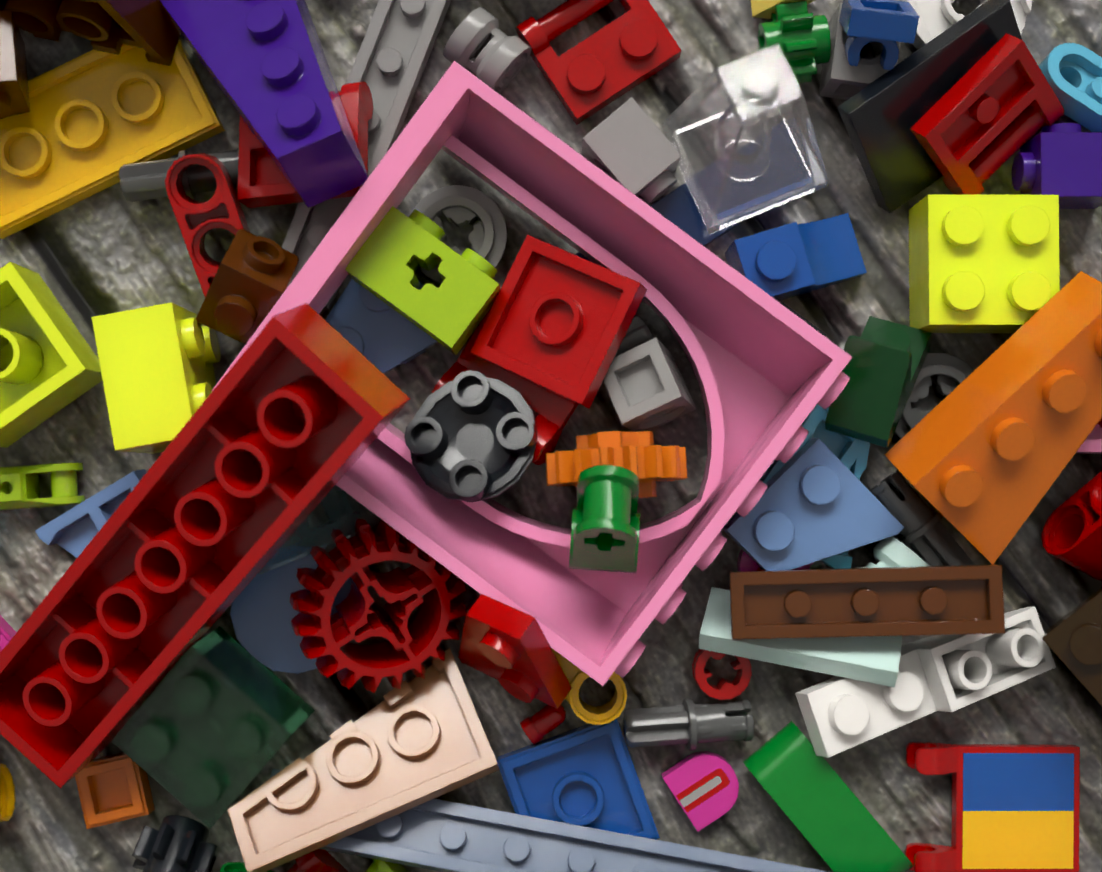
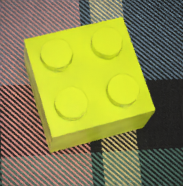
M928 194L909 209V327L931 333H1015L1060 291L1059 195Z
M9 262L0 269V447L7 448L102 381L98 357L39 273Z
M170 302L91 317L115 451L148 454L164 452L216 386L213 363L220 362L219 340L214 329L197 322V314Z

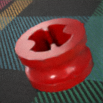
M698 649L692 661V675L699 688L709 697L718 700H729L741 695L748 687L752 676L749 659L735 656L736 660L731 662L730 665L735 670H738L736 677L732 682L722 678L715 686L706 680L712 676V673L704 668L710 657L721 660L725 654Z

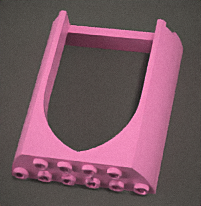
M454 61L216 386L273 316L305 303L318 314L322 311L347 277L348 273L345 270L347 265L390 208L394 206L397 209L440 149L595 264L640 282L647 289L643 301L665 322L679 341L692 365L705 406L708 433L704 476L697 498L659 519L640 524L636 573L569 569L570 528L550 525L528 518L499 504L492 498L476 502L447 499L425 484L412 464L411 452L405 443V434L391 423L385 427L336 483L339 488L478 593L535 617L550 647L603 686L613 672L623 678L635 665L646 647L638 639L651 622L656 619L661 624H664L676 611L686 595V592L681 589L683 586L682 581L691 569L697 566L704 571L717 557L727 541V538L720 531L732 515L737 512L742 517H745L758 503L768 487L760 478L773 461L780 460L785 464L799 449L809 433L801 424L814 407L818 404L823 409H827L840 395L850 379L842 370L852 359V356Z

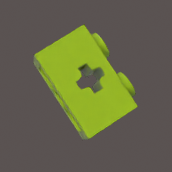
M392 206L345 270L355 282L454 355H457L495 302L500 291V285L493 280V277L498 271L491 263L473 250L466 248L459 255L440 240L445 235V231L423 213L414 209L410 216L407 217ZM436 265H439L438 272L443 280L439 288L427 283L419 290L420 283L415 275L417 269L421 266L423 269L431 271Z

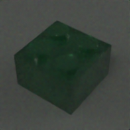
M219 626L190 646L113 738L112 742L211 829L242 796L315 710Z

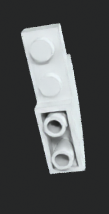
M1025 607L1004 613L1005 633L931 635L902 645L895 687L836 676L796 692L795 695L816 756L829 758L936 711L954 712L1056 668L1050 648L1042 639L1045 633L1036 607Z

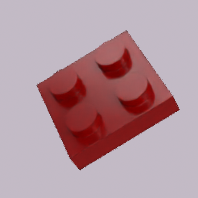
M527 234L470 352L481 359L590 409L647 289L640 282Z

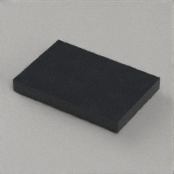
M988 0L894 66L892 70L887 71L837 107L879 207L887 212H893L943 176L910 128L1006 33L1022 40L1010 0Z

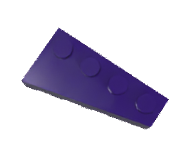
M160 0L194 54L211 74L225 96L231 101L252 133L262 143L270 157L308 208L365 183L368 179V174L305 0Z

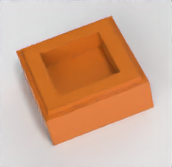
M141 748L93 759L75 775L86 829L149 815L155 810Z

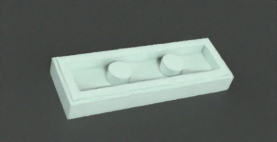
M712 587L699 634L698 649L895 687L903 636L732 639L730 590Z

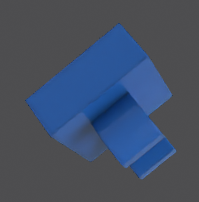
M843 0L839 21L846 35L849 36L845 43V56L849 65L858 66L861 49L867 43L875 41L883 44V50L880 55L882 68L884 70H892L899 57V48L896 42L914 44L920 16L909 2L896 0Z

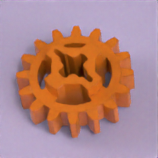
M605 431L589 435H576L577 449H574V451H555V453L545 454L547 486H577L579 474L583 470L597 465H612L631 470L638 476L640 481L638 499L657 497L656 482L688 478L686 447L654 445L653 431Z

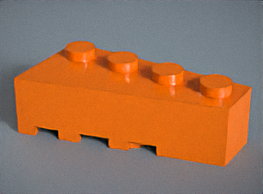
M1080 271L884 454L900 473L992 565H994L1102 418V282Z

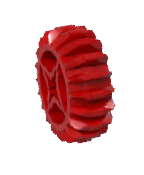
M357 518L354 527L355 536L347 539L340 529H332L331 539L336 547L330 552H327L322 547L312 546L310 554L318 564L316 569L307 567L297 568L296 577L299 583L306 589L290 593L289 601L294 610L300 612L291 618V627L296 636L303 637L299 646L307 659L310 658V660L317 658L315 665L323 676L328 678L337 673L340 684L349 690L361 678L365 689L374 694L382 678L387 677L393 688L401 690L403 673L411 670L415 676L425 679L426 670L422 662L429 656L434 660L445 662V652L439 645L442 640H460L459 630L450 620L466 615V606L459 598H456L466 591L465 582L382 519L374 533L365 519ZM383 561H400L412 565L404 571L397 567L387 573H376L368 567V565ZM350 578L351 590L347 598L335 606L337 612L331 615L332 605L338 591L347 579ZM369 586L373 587L380 598L383 597L386 600L387 604L383 607L390 617L388 622L384 620L378 610L374 611L371 607L374 600L368 592ZM422 604L418 615L411 625L407 627L411 612ZM370 637H383L389 640L375 645L350 643L353 639L360 643Z

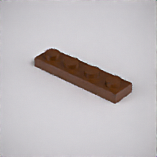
M1002 565L729 572L732 639L1005 633Z

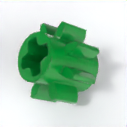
M806 0L775 5L776 13H771L772 22L760 23L758 26V51L762 69L764 72H780L782 86L811 82L812 75L817 74L816 65L826 64L830 60L831 39L828 21L825 15L813 16V13H808Z

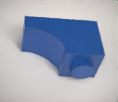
M848 213L803 224H797L796 221L736 239L725 252L728 265L777 301L855 279L867 273Z

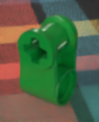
M597 465L580 472L577 483V508L573 509L569 569L636 573L640 531V513H637L640 481L638 476L631 470L619 466Z

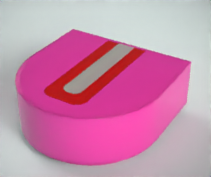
M700 751L690 754L661 773L663 780L697 832L726 814L737 800L739 783L736 773L729 762L716 753Z

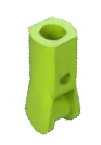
M49 463L0 467V511L80 504L85 501V495L78 496L77 471L83 470V463ZM50 473L52 497L40 498L39 474Z

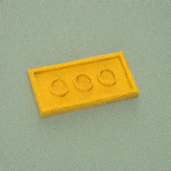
M180 38L170 66L148 62L145 57L146 51L143 48L122 44L119 55L93 49L28 81L30 112L0 119V239H4L119 183V170L124 164L168 159L178 154L181 150H186L225 131Z

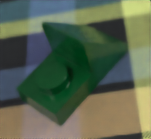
M870 316L861 337L849 336L845 343L844 351L852 356V359L842 372L848 375L850 379L840 395L829 406L825 420V429L888 448L930 350L932 333Z

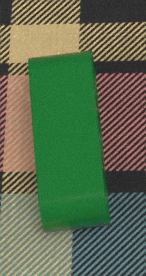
M792 721L743 761L761 786L834 872H907L914 866L822 756H816L811 742Z

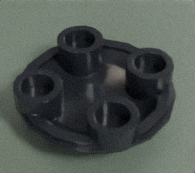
M468 370L461 372L453 381H449L426 398L415 414L414 419L406 427L404 437L405 443L411 452L412 464L428 487L447 499L476 502L497 497L519 482L533 461L538 434L533 411L519 391L499 379L487 378L479 371Z

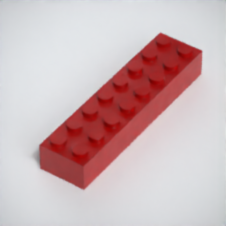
M307 303L273 316L0 652V734L61 789L105 749L406 405L410 398Z

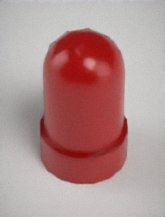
M547 705L533 716L521 721L520 725L529 740L535 745L546 734L565 721L566 711L562 705L558 709Z

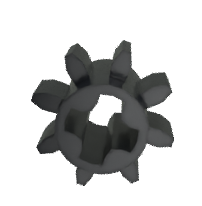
M169 815L163 818L159 831L151 827H143L132 854L136 858L133 867L143 870V872H211L216 860L214 854L217 846L206 843L209 830L202 823L185 816Z

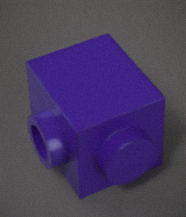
M1057 123L1051 126H1044L1038 135L1020 147V152L1014 157L1012 164V185L1014 190L1020 191V195H1059V209H1096L1102 206V132H1082V126L1077 123Z

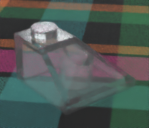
M779 43L717 67L662 123V130L666 138L682 155L678 166L709 234L828 187L829 180L804 94Z

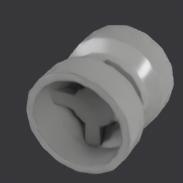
M478 7L455 29L445 45L443 56L451 64L456 61L462 67L467 68L478 79L500 94L516 78L528 61L531 47L518 36H507L499 29L498 19L485 7Z

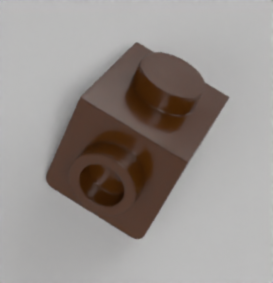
M243 229L238 230L196 317L197 322L246 344L285 292L298 264V256L283 249L278 243L269 238L256 236Z

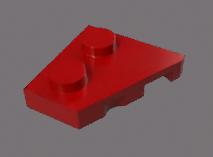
M481 594L465 616L458 656L461 663L499 680L500 685L508 693L525 703H531L536 698L558 709L572 687L536 618Z

